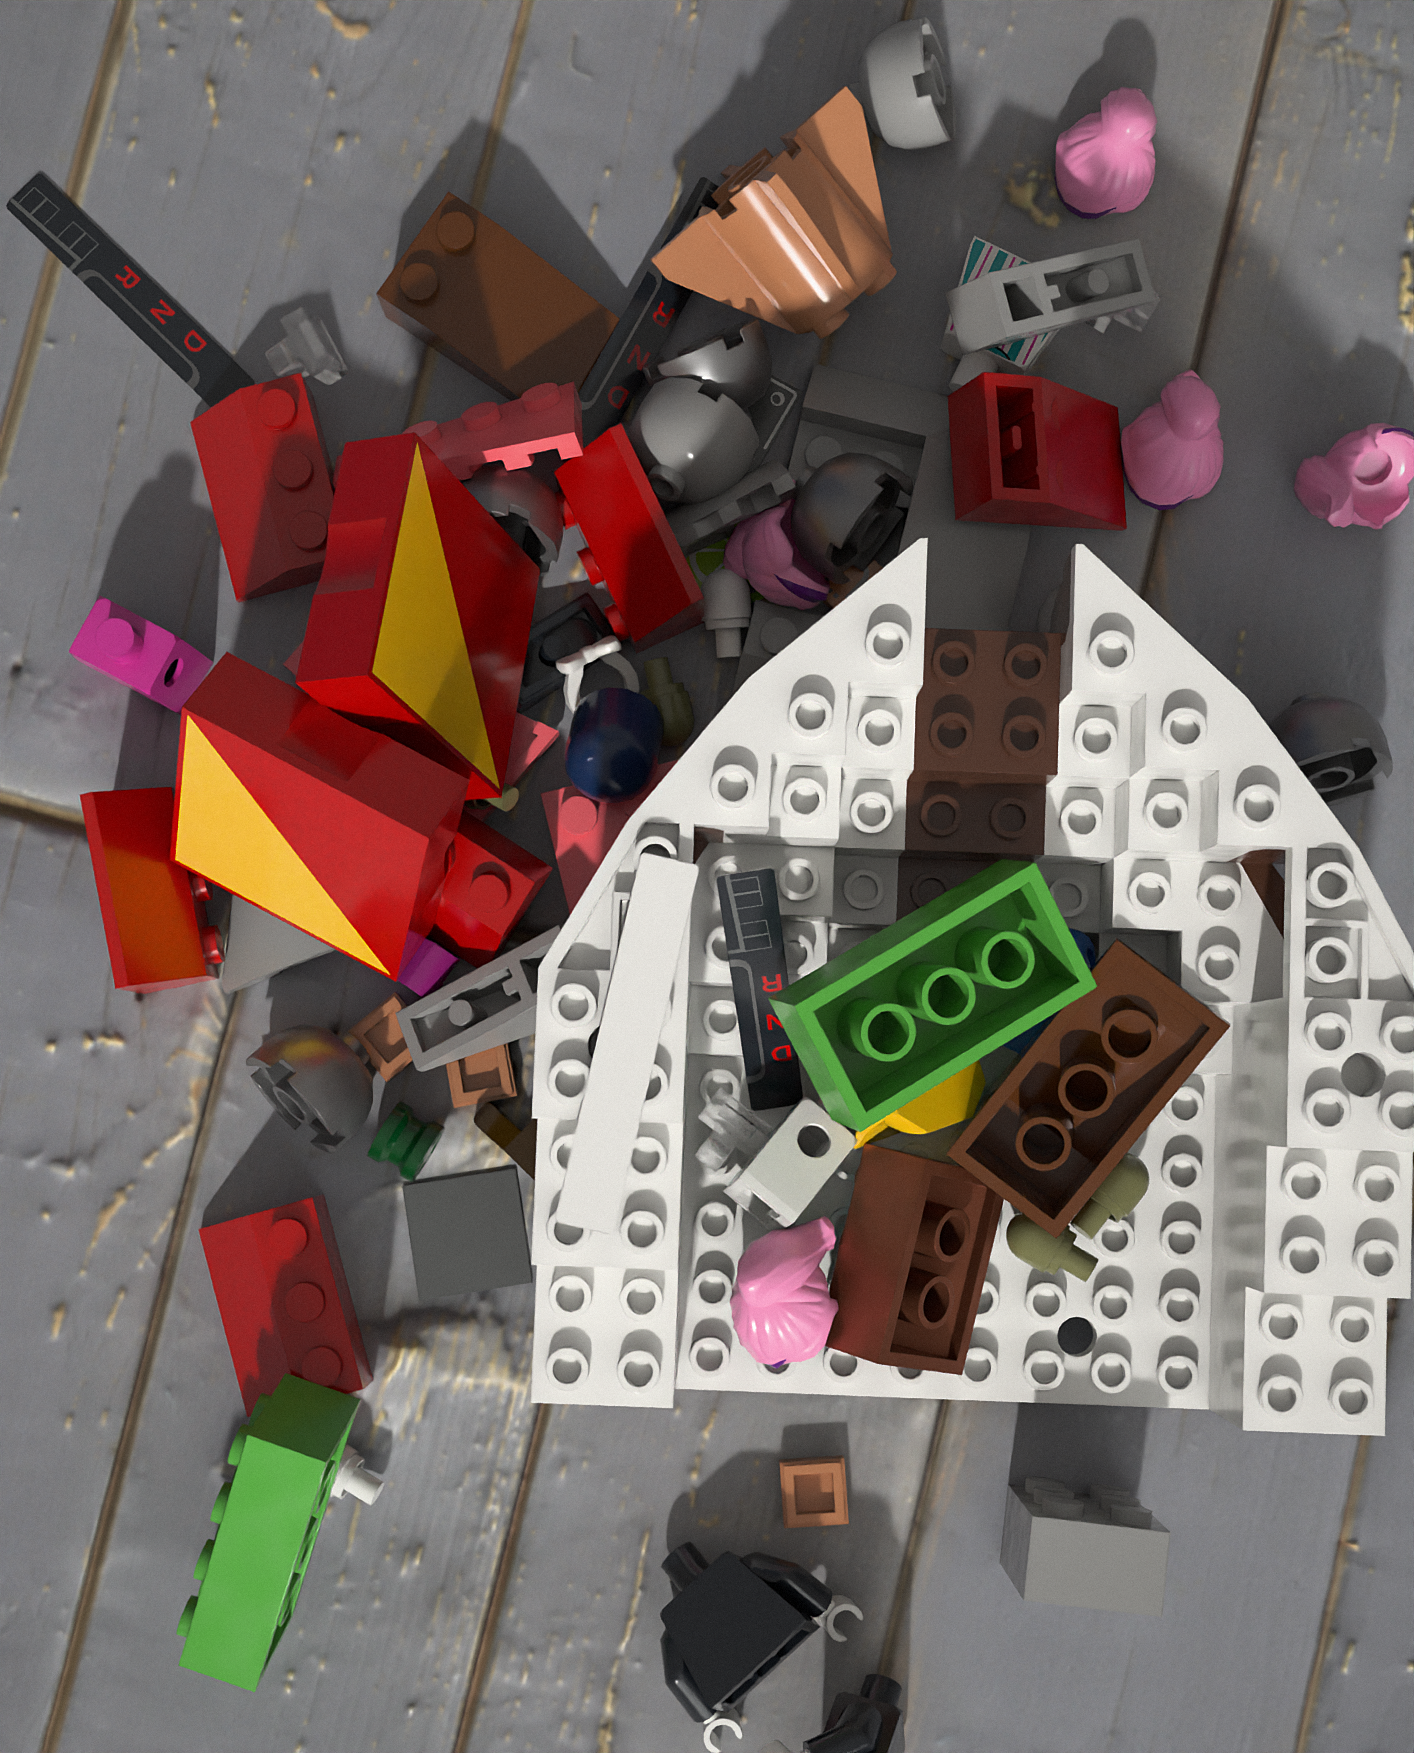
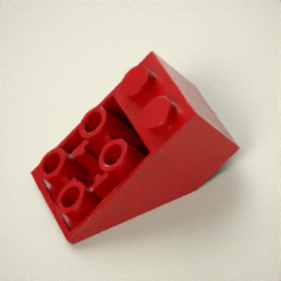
M982 372L947 396L955 520L1117 531L1127 529L1118 407L1043 377Z

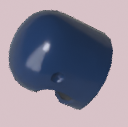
M608 687L592 691L581 699L574 711L565 746V770L574 787L585 796L605 803L629 801L645 791L656 772L664 736V719L657 706L644 695L624 688Z

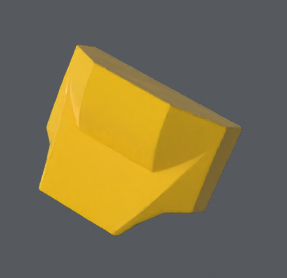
M977 1060L862 1132L855 1130V1137L858 1142L853 1148L858 1149L863 1147L865 1143L871 1144L899 1134L901 1131L910 1134L931 1133L973 1117L986 1084L980 1061Z

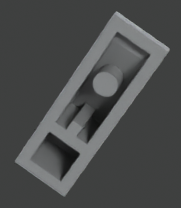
M1139 238L989 272L945 293L962 355L1011 344L1155 301Z
M558 925L396 1012L398 1023L416 1070L424 1072L535 1034L538 967L563 927Z

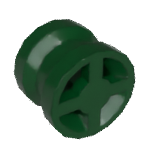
M400 1101L385 1120L371 1144L367 1156L377 1162L388 1160L398 1166L400 1176L413 1182L435 1150L445 1127L436 1121L427 1123L421 1121L414 1116L412 1107Z

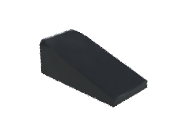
M588 592L531 626L516 712L522 714L564 685L566 674L561 673L556 668L557 660L579 652L584 646L593 645L607 636H615L608 620ZM598 658L592 662L585 664L583 672L595 663H597L600 659Z

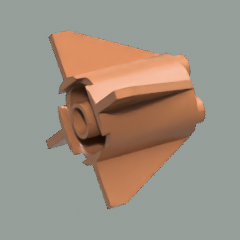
M847 86L841 87L795 130L779 137L786 145V149L773 157L765 147L741 167L729 165L721 172L726 181L711 195L719 205L716 210L702 206L699 216L650 259L667 280L795 334H805L813 331L819 339H822L844 323L849 316L845 307L863 291L867 296H871L885 287L894 278L897 270L890 263L893 253L890 246L863 108Z

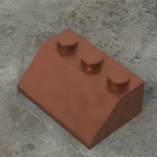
M865 1143L860 1165L855 1175L854 1190L844 1231L839 1241V1252L829 1289L830 1298L837 1300L839 1309L833 1318L825 1346L876 1364L962 1375L1004 1198L962 1166Z

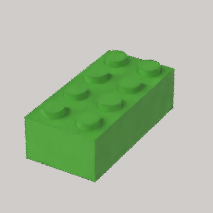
M1001 859L770 996L768 1000L832 1121L862 1132L1098 986L1036 862Z
M287 1373L281 1379L272 1396L265 1393L260 1394L249 1424H242L228 1456V1464L236 1466L231 1483L225 1481L221 1487L212 1510L210 1521L219 1524L214 1540L208 1539L195 1567L193 1578L202 1581L198 1596H190L178 1624L176 1634L186 1638L179 1666L252 1692L256 1691L292 1621L361 1399Z

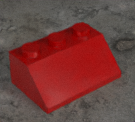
M300 372L240 388L190 422L238 603L318 582L321 578L327 549L328 522L335 493V487L332 483L334 472L313 393Z
M620 423L609 428L583 449L582 456L572 457L554 471L559 489L555 496L563 516V527L567 530L576 525L586 546L576 551L591 586L603 582L613 603L604 607L603 611L615 637L620 642L629 638L637 654L704 623L702 621L704 617V597L630 440Z
M157 787L79 794L115 989L147 994L219 979L217 963L225 961L224 945L218 926H209L205 901L213 899L212 883L169 860L175 788Z
M462 810L457 834L445 852L444 870L446 879L435 923L427 936L477 969L495 960L501 955L553 870V867L473 815Z
M324 1194L198 1229L247 1417H251L260 1394L265 1393L272 1396L285 1373L344 1394L362 1390L374 1381Z

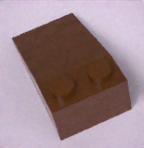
M449 191L376 293L385 317L510 401L520 399L528 389L543 383H556L557 386H561L574 381L576 390L579 393L620 320L615 314L507 230Z
M1118 938L1114 940L1090 969L1098 987L1052 1014L982 1096L973 1117L963 1120L955 1130L946 1155L1056 1239L1230 1027L1228 1021Z

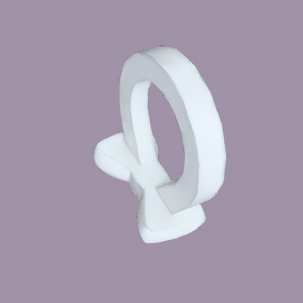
M607 636L593 645L584 646L579 652L556 661V668L561 673L566 674L563 691L566 705L573 714L581 700L579 690L584 665L598 658L619 671L623 677L624 689L639 693L640 687L637 673L629 661L617 653V651L621 650V643L615 636Z

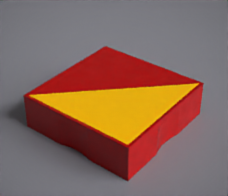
M415 432L345 442L328 522L324 566L318 586L313 594L295 683L319 704L326 706L343 718L361 727L384 734L469 779L465 800L501 798L540 568Z
M226 651L182 706L169 860L396 982L434 926L446 879L444 870L445 852L457 834L470 780L384 734L361 727L343 718L326 706L319 704L310 695Z

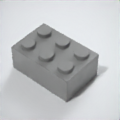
M1037 1476L1026 1477L1025 1486L1008 1484L1000 1564L1023 1601L1162 1617L1171 1532L1152 1515L1153 1511L1141 1505V1500L1129 1497V1489L1113 1485L1091 1484L1090 1494L1076 1493L1064 1489V1481Z

